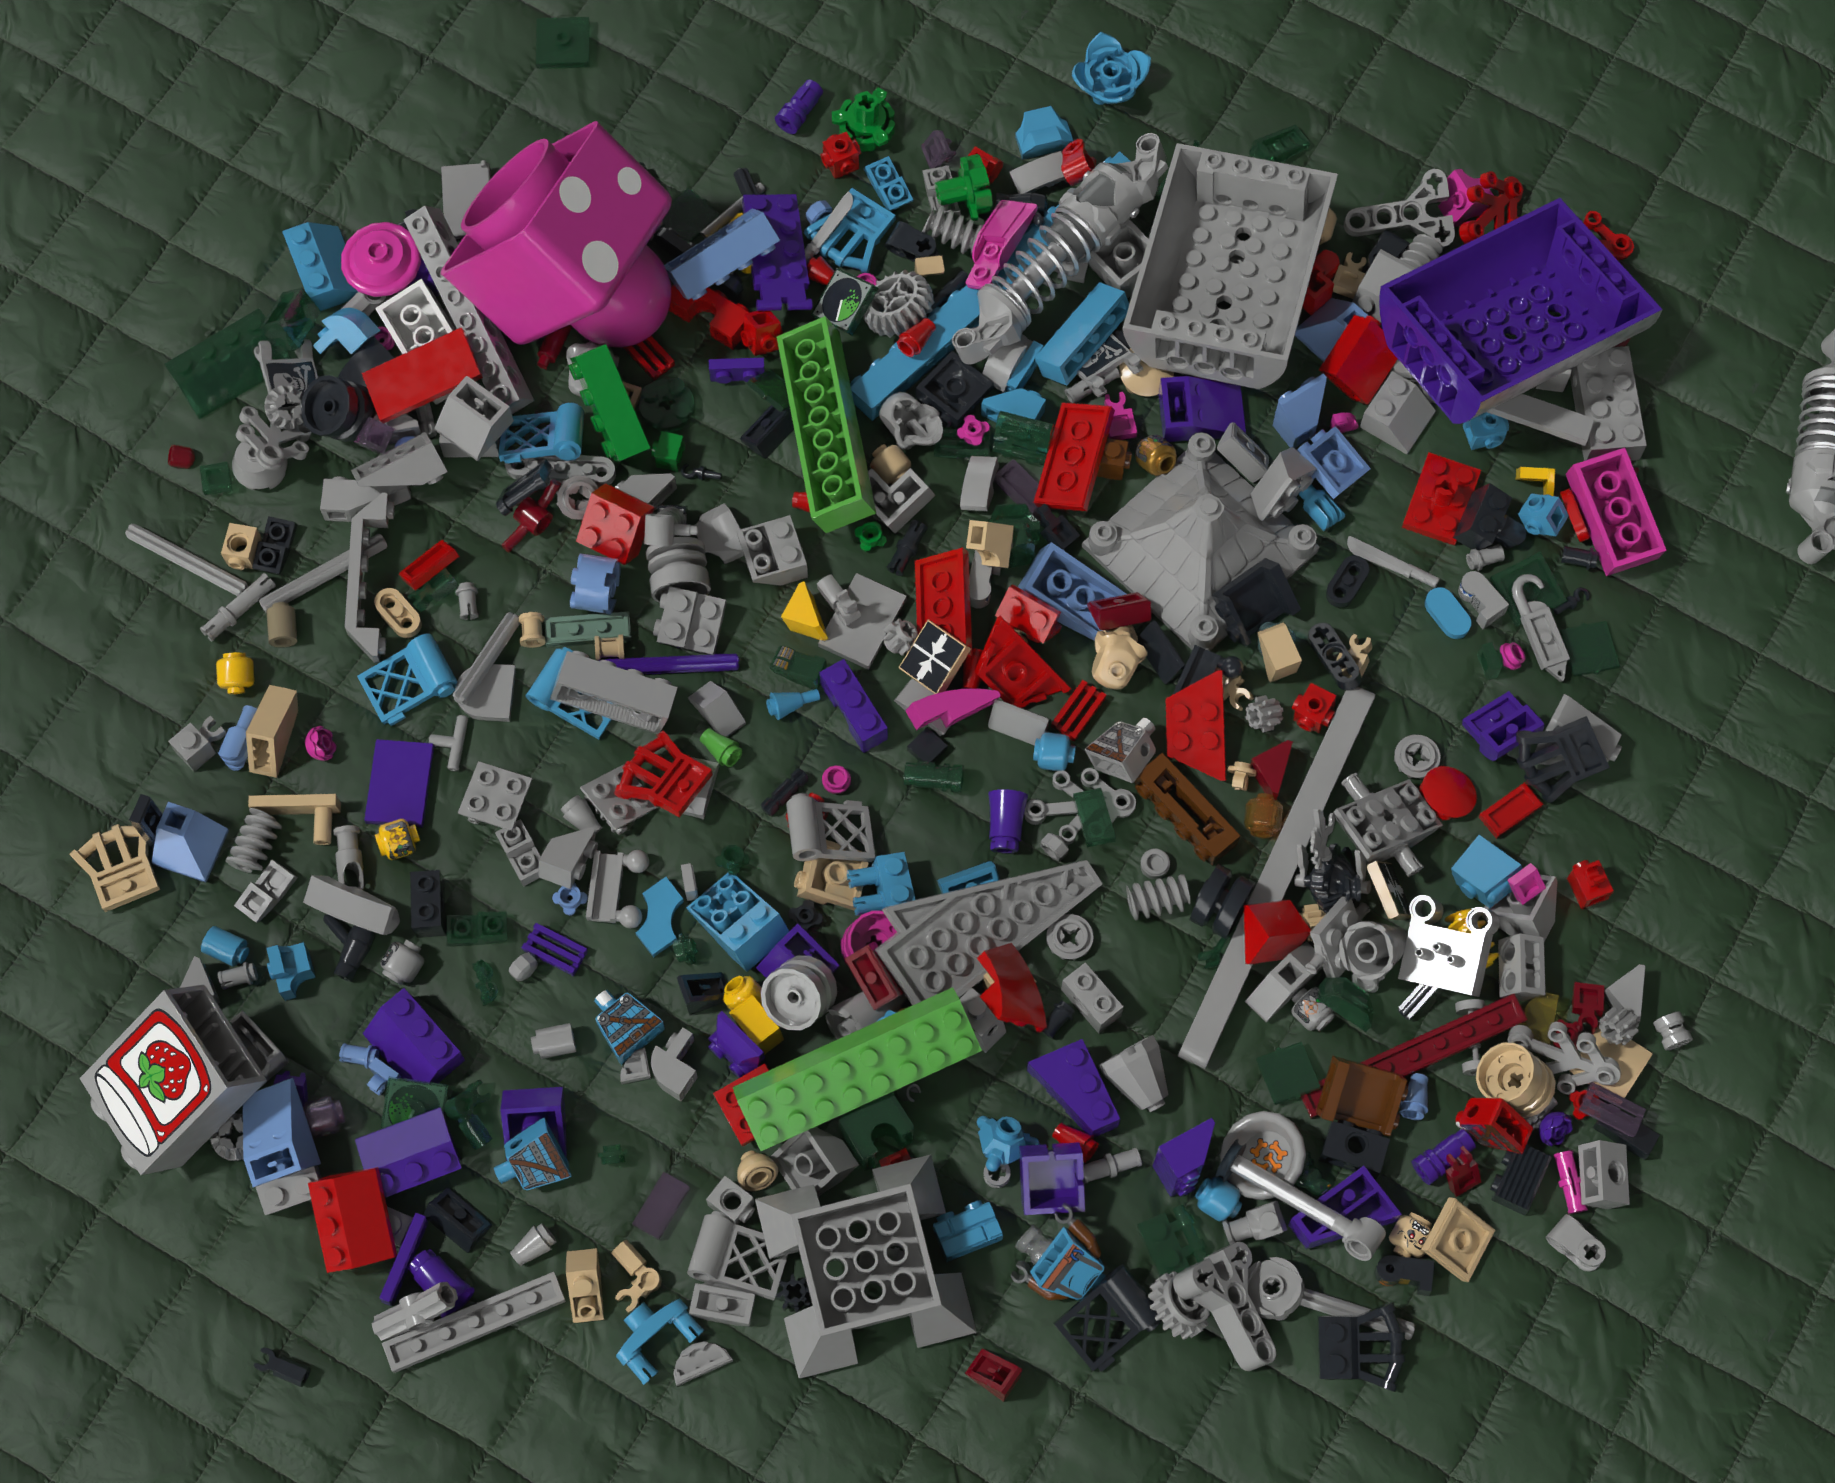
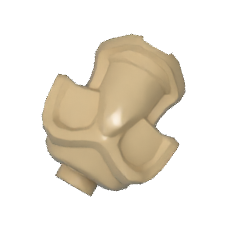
M1132 625L1098 631L1096 634L1095 649L1097 654L1092 667V676L1099 684L1106 688L1114 690L1123 689L1130 681L1138 664L1147 656L1148 651L1143 645L1137 643L1138 638Z

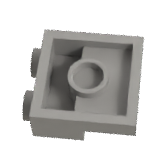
M669 586L668 592L663 591L661 596L660 608H663L664 612L662 620L657 619L655 622L653 635L658 636L657 642L710 655L715 654L727 600Z

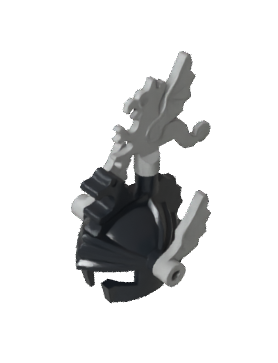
M1313 809L1315 827L1311 831L1310 851L1314 853L1315 850L1311 861L1316 865L1310 875H1307L1308 853L1304 845L1297 844L1300 874L1295 875L1294 884L1298 887H1309L1315 902L1327 914L1341 897H1344V875H1348L1349 878H1354L1355 875L1360 876L1361 893H1370L1371 882L1365 881L1367 866L1362 851L1355 850V866L1349 847H1344L1341 851V846L1338 843L1330 844L1329 848L1326 846L1328 835L1332 833L1334 828L1335 814L1330 813L1329 824L1326 826L1323 811ZM1351 898L1352 901H1353V904H1355L1356 899Z

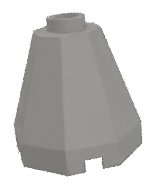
M1153 1035L1133 1044L1098 1065L1103 1076L1140 1110L1148 1108L1149 1112H1152L1165 1104L1163 1098L1168 1096L1159 1045Z

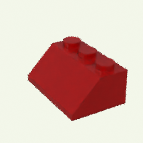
M379 1167L330 1175L308 1183L327 1273L353 1269L397 1257Z

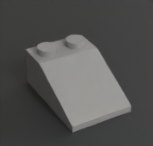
M426 432L356 467L351 472L358 486L423 485L425 483L431 485L440 481L443 478L442 474L446 473L447 470Z

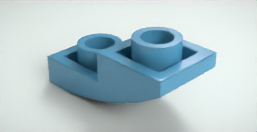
M889 156L865 166L864 171L888 211L891 212L913 202V198L902 176L899 177Z

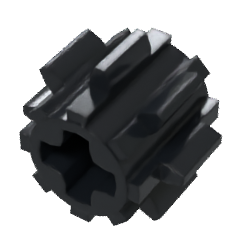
M791 1274V1281L788 1283L779 1282L783 1291L776 1294V1299L784 1301L783 1311L791 1307L797 1313L802 1306L811 1307L810 1302L807 1300L810 1293L809 1289L805 1287L807 1285L806 1277L797 1281L794 1274ZM797 1289H800L801 1298L794 1297L790 1300L788 1291L792 1290L795 1292Z

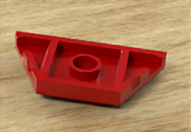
M1001 615L997 617L975 668L977 675L992 690L999 691L1000 698L1004 702L1019 708L1025 707L1031 702L1037 703L1046 700L1047 695L1062 691V693L1068 692L1071 689L1069 685Z
M1218 670L1166 698L1167 756L1220 781H1226L1223 670Z

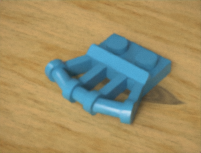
M851 188L849 192L853 196V205L839 226L819 249V254L825 258L830 257L840 268L845 266L859 269L861 273H869L875 246L880 243V239L896 221V215ZM830 214L805 229L804 234L809 240H813ZM850 229L855 234L842 251L834 248L846 231ZM863 239L867 240L868 243L863 259L851 257L850 255Z

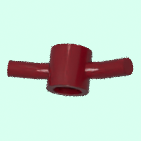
M550 480V485L546 487L538 501L528 497L518 505L513 518L520 525L501 544L507 552H510L529 531L534 536H538L549 526L553 515L546 508L561 486L558 480Z

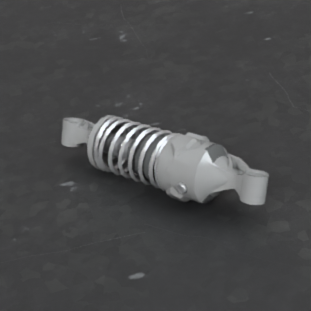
M1835 329L1821 343L1823 353L1830 358L1832 363L1811 371L1803 379V392L1801 394L1803 401L1800 404L1802 412L1799 415L1800 425L1797 428L1800 435L1796 439L1798 447L1795 450L1792 477L1787 483L1786 493L1789 494L1790 507L1800 514L1812 528V533L1797 549L1800 559L1807 564H1815L1832 549L1835 550ZM1807 403H1808L1809 405L1813 406V407H1810V408L1806 409ZM1819 411L1818 414H1813L1810 412ZM1806 415L1809 416L1810 418L1805 421L1804 417Z

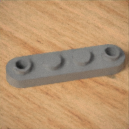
M553 455L522 459L521 462L505 464L508 475L513 479H519L545 459L553 467L549 475L550 480L556 479L560 483L569 479L570 476L584 475L592 479L598 487H601L605 483L610 485L616 477L613 462L606 457L580 455L575 460L565 461ZM517 465H524V468L521 470L515 469ZM604 471L607 473L603 477L598 476L599 472Z

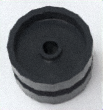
M331 375L320 376L311 382L304 392L301 401V416L305 426L312 433L342 442L355 441L363 435V430L372 420L373 402L369 392L363 385Z
M1217 864L1195 901L1196 905L1189 921L1203 927L1210 922L1214 913H1216L1217 916L1213 923L1212 931L1216 935L1227 939L1239 919L1256 882L1241 876L1236 879L1231 889H1228L1233 876L1232 870Z

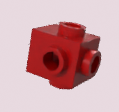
M847 131L839 135L834 134L822 142L823 153L820 154L821 160L825 168L830 169L835 179L859 169L861 150L855 139L851 140Z
M754 311L744 314L743 331H741V339L744 346L748 347L755 356L779 350L777 336L782 335L783 332L781 322L772 311Z
M1310 683L1305 694H1299L1292 706V709L1295 710L1294 721L1305 731L1311 732L1313 730L1320 733L1323 726L1328 727L1335 715L1333 708L1336 702V695Z

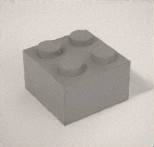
M1130 219L1120 227L1121 233L1110 245H1104L1098 252H1090L1091 259L1089 260V266L1107 285L1125 291L1127 298L1133 294L1148 243V238Z

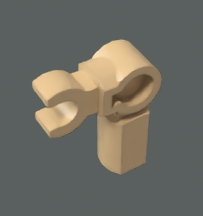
M624 1240L612 1251V1255L631 1276L637 1275V1278L631 1283L633 1286L630 1289L620 1290L615 1298L621 1301L625 1296H631L632 1303L626 1308V1311L631 1313L638 1307L640 1298H646L651 1292H655L660 1288L662 1278L654 1269L646 1268L647 1261L628 1240Z

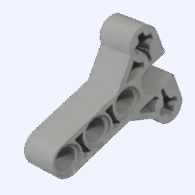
M1439 169L1428 170L1424 174L1420 186L1405 201L1352 209L1344 220L1345 231L1351 236L1358 237L1383 233L1386 229L1389 231L1408 229L1417 235L1425 234L1432 237L1441 245L1443 250L1447 249L1455 237L1452 215L1434 218L1430 217L1425 211V206L1430 203L1448 200L1449 189L1445 173ZM1431 178H1434L1435 182H1440L1436 187V192L1431 184H1427ZM1407 208H1413L1417 212V218L1415 220H1408L1404 217L1403 211ZM1380 212L1388 213L1391 222L1381 224L1377 221L1376 215ZM1358 216L1363 220L1364 226L1355 229L1350 225L1349 219ZM1439 228L1443 235L1448 236L1444 242H1441L1440 238H1435Z
M1236 1242L1205 1257L1203 1261L1179 1272L1174 1277L1173 1286L1175 1292L1182 1299H1192L1211 1311L1238 1365L1245 1371H1251L1272 1363L1276 1358V1348L1248 1295V1267L1252 1262L1251 1251L1246 1244Z

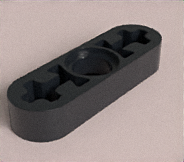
M1318 623L1312 626L1308 633L1311 646L1337 686L1342 690L1357 688L1362 680L1359 667L1332 626L1327 623ZM1323 635L1327 637L1328 644L1324 645V642L1318 636ZM1333 652L1342 653V657L1336 661L1327 659ZM1345 667L1347 673L1352 677L1347 679L1346 676H1343L1341 669Z

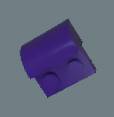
M1510 691L1465 717L1462 721L1463 727L1480 745L1479 751L1492 761L1497 760L1519 746V743L1516 742L1517 732L1522 730L1542 732L1545 725L1528 705L1522 706Z

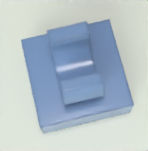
M376 1057L368 1066L374 1076L370 1079L367 1086L378 1096L384 1092L387 1085L390 1086L391 1079L403 1081L399 1073Z

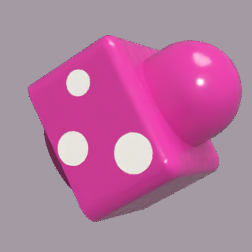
M597 121L588 124L553 144L547 139L537 140L509 160L473 200L461 222V229L466 235L443 266L441 275L516 344L530 343L568 325H571L586 339L599 345L606 344L607 347L620 348L638 344L658 330L667 316L671 303V283L667 270L660 258L647 246V243L671 207V195Z

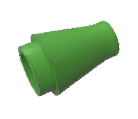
M711 728L705 730L700 737V742L705 745L721 766L732 767L742 755V749L739 747L738 742L713 731Z

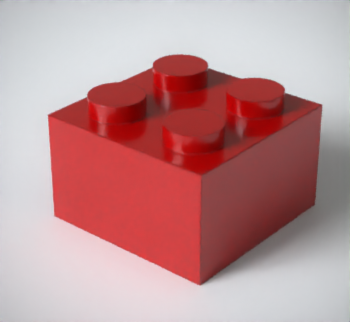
M605 483L590 495L576 542L609 558L618 559V562L626 565L639 555L645 537V515L652 514L654 507Z

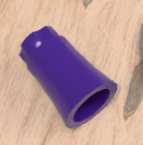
M1006 789L989 791L990 850L1002 854H1014L1019 851L1028 794Z
M431 1249L419 1253L408 1266L409 1271L414 1275V1280L424 1291L440 1282H448L456 1290L458 1299L455 1301V1307L440 1315L441 1318L459 1311L474 1294V1288L461 1279Z

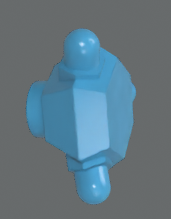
M980 1116L977 1119V1126L980 1128L978 1134L982 1152L988 1158L986 1168L989 1171H996L1000 1164L1007 1165L1019 1159V1146L1040 1145L1039 1140L1035 1137H1030V1134L1024 1133L1020 1123L1012 1117H1002L998 1121L993 1118L989 1119L986 1116Z

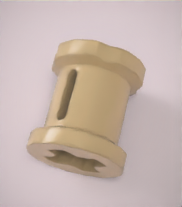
M538 612L521 614L519 616V622L522 624L520 644L528 648L544 645L546 643L545 637L542 635L544 616Z
M623 634L613 638L595 636L596 660L610 657L624 659Z

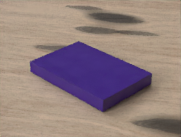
M376 739L364 819L366 824L383 825L398 819H405L409 826L415 825L418 828H423L434 753L433 743Z

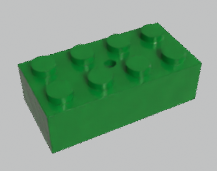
M607 345L598 346L570 358L572 364L568 365L573 379L575 381L579 380L583 390L579 391L585 406H591L594 416L590 418L596 432H602L605 439L601 444L607 458L610 457L614 461H621L650 449Z

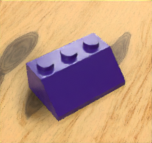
M405 988L401 989L380 1007L363 1032L364 1037L375 1049L379 1050V1054L394 1071L400 1074L403 1081L437 1085L465 1061L458 1048Z
M441 1107L355 1139L363 1169L379 1167L385 1197L462 1169L459 1154Z
M1212 1118L1159 1146L1153 1168L1170 1197L1176 1194L1183 1197L1195 1189L1194 1185L1198 1183L1215 1125Z

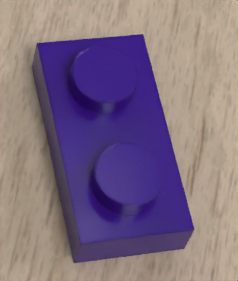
M764 358L709 359L710 381L726 384L731 381L753 383L756 379L759 381V377L764 380Z

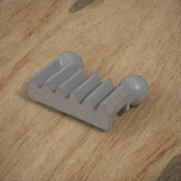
M634 850L628 855L618 852V855L601 854L600 851H594L586 911L587 921L620 922L624 927L630 929L637 927L641 923L642 913L640 909L634 905H628L619 910L620 889L622 888L623 866H627L634 873L645 871L649 866V857L644 851Z

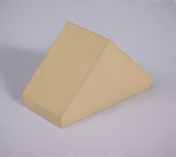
M1283 622L1257 632L1270 683L1296 673L1302 659L1286 624Z

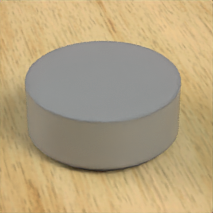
M1160 849L1146 851L1140 863L1142 873L1150 879L1164 877L1170 866L1168 855Z

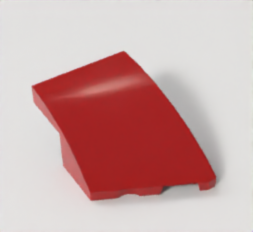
M1013 943L985 950L977 959L995 982L980 995V998L998 1020L1007 1023L1012 1022L1021 1027L1030 1024L1035 1026L1037 1032H1042L1047 1027L1042 999L1035 980L1021 954Z

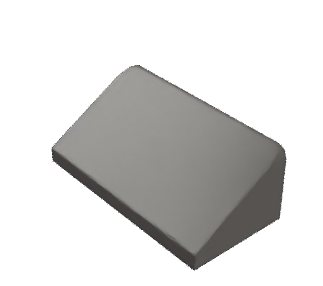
M1230 423L1218 443L1217 450L1250 482L1254 483L1263 477L1268 470L1269 456L1235 423Z
M997 699L993 704L988 727L1035 746L1036 738H1041L1042 734L1047 732L1049 720Z

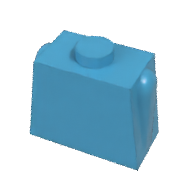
M1478 835L1454 864L1451 871L1456 884L1460 886L1461 891L1468 898L1473 899L1475 897L1488 908H1491L1512 892L1507 880L1523 868L1520 863Z

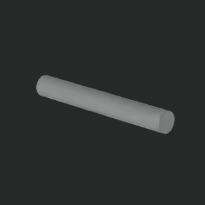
M760 182L755 185L759 195L766 190ZM743 197L739 198L704 228L700 234L706 239L724 227L737 213L743 210Z

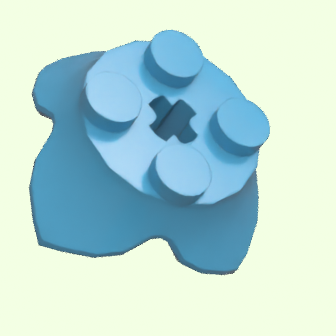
M1100 32L1089 43L1085 61L1078 62L1074 66L1072 77L1076 84L1093 97V101L1098 105L1124 102L1135 95L1136 89L1147 77L1151 57L1137 50L1127 53L1123 50L1117 39Z

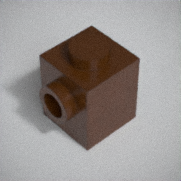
M1107 438L1097 477L1122 481L1124 468H1130L1132 456L1131 452H1127L1128 441Z

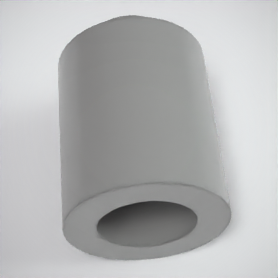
M571 1023L535 1030L536 1036L531 1037L534 1055L540 1054L541 1059L576 1052Z

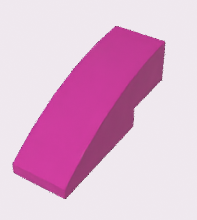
M987 689L944 691L911 703L905 711L916 730L940 718L947 728L994 704V701L1001 695L999 691Z

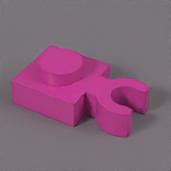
M1119 392L1118 403L1111 402L1109 394L1105 395L1104 405L1112 406L1115 410L1108 434L1109 439L1124 440L1137 437L1132 408L1124 409L1126 397L1123 392Z

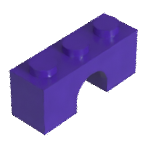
M845 659L819 672L820 685L833 706H838L848 723L849 731L863 753L888 740L887 726Z

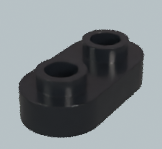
M1353 555L1344 559L1326 590V598L1331 605L1342 608L1348 606L1353 601L1369 573V565L1364 558ZM1356 570L1358 575L1353 576L1349 571ZM1342 592L1344 597L1339 598L1335 593Z

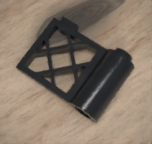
M1122 1264L1106 1275L1099 1285L1053 1324L1092 1371L1098 1368L1102 1372L1115 1361L1112 1357L1115 1352L1140 1331L1146 1329L1147 1332L1155 1329L1162 1320L1156 1321L1155 1316L1158 1313L1156 1310L1150 1309V1305L1154 1301L1148 1297V1293L1126 1266ZM1101 1294L1107 1301L1106 1315L1089 1314L1090 1302ZM1085 1307V1313H1078ZM1111 1307L1118 1316H1111ZM1072 1317L1084 1318L1083 1335L1070 1334L1063 1324ZM1089 1318L1105 1319L1104 1337L1087 1335ZM1110 1320L1123 1321L1130 1330L1121 1338L1109 1337ZM1075 1339H1082V1347L1079 1346ZM1087 1340L1104 1341L1103 1353L1092 1361L1086 1354ZM1108 1342H1115L1108 1348Z

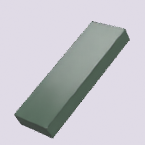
M629 611L545 618L547 648L595 644V636L613 638L623 634L624 642L631 641Z

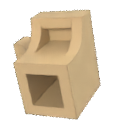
M970 520L966 548L974 549L980 554L982 565L1008 568L1014 526Z

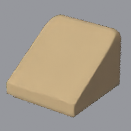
M942 256L915 259V272L918 275H922V277L940 275L945 271Z

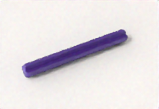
M736 653L601 659L615 663L618 668L624 670L635 669L643 674L738 670L739 657Z

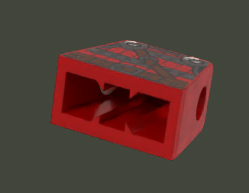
M1471 1098L1468 1100L1464 1111H1459L1456 1115L1457 1127L1468 1132L1478 1143L1520 1154L1523 1153L1533 1130V1127L1501 1098Z

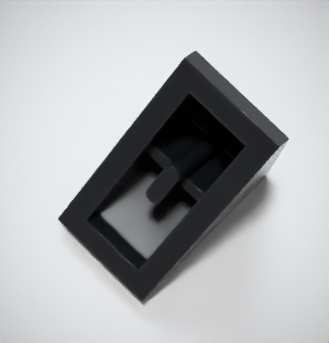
M722 972L688 974L677 977L689 1015L724 1003V988L727 983Z

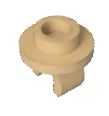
M1235 762L1234 766L1228 767V772L1234 774L1232 787H1235V790L1247 791L1248 776L1253 777L1257 773L1256 770L1251 769L1252 764Z

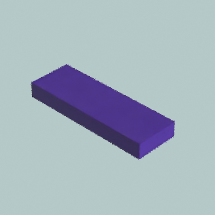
M415 1213L379 1297L384 1304L392 1306L396 1301L408 1273V1266L413 1261L428 1225V1221L423 1215Z

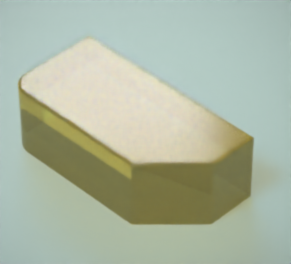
M1545 992L1544 996L1536 997L1527 1004L1525 1015L1528 1020L1523 1025L1532 1030L1533 1039L1550 1045L1551 1040L1548 1037V1030L1550 1024L1555 1019L1559 995Z

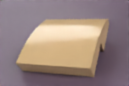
M1598 1025L1593 1034L1596 1038V1045L1604 1057H1610L1617 1061L1621 1069V1076L1619 1081L1613 1085H1602L1596 1081L1588 1084L1613 1101L1621 1104L1653 1053L1633 1040H1630L1626 1045L1622 1043L1618 1045L1608 1043V1040L1604 1037L1602 1038V1032ZM1580 1052L1581 1057L1591 1060L1588 1053ZM1578 1068L1569 1070L1574 1075L1585 1072Z

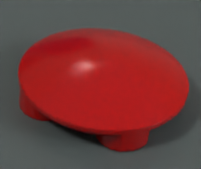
M1439 766L1431 769L1425 775L1419 787L1427 803L1442 820L1463 817L1469 814L1476 804L1477 795L1473 783L1463 772L1453 767Z

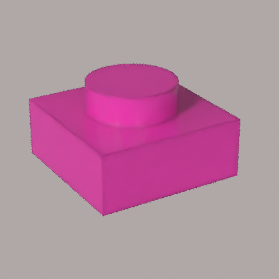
M1531 863L1507 880L1516 900L1522 905L1546 889L1537 868Z

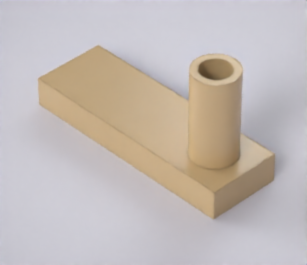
M336 794L249 796V808L261 810L269 815L315 814L313 843L317 845L331 844L332 814L341 813V802Z

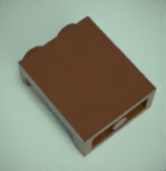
M1332 1056L1316 1113L1325 1120H1346L1357 1126L1380 1131L1383 1135L1390 1137L1392 1130H1395L1399 1123L1400 1113H1398L1400 1102L1405 1101L1408 1094L1407 1079L1395 1072Z

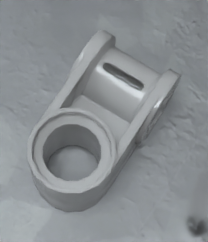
M1565 1214L1546 1236V1240L1554 1249L1565 1255L1583 1271H1594L1605 1258L1606 1251L1604 1245L1570 1215ZM1592 1250L1595 1255L1590 1260H1587L1584 1256Z

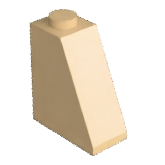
M269 685L246 731L249 772L278 777L298 713L296 690Z

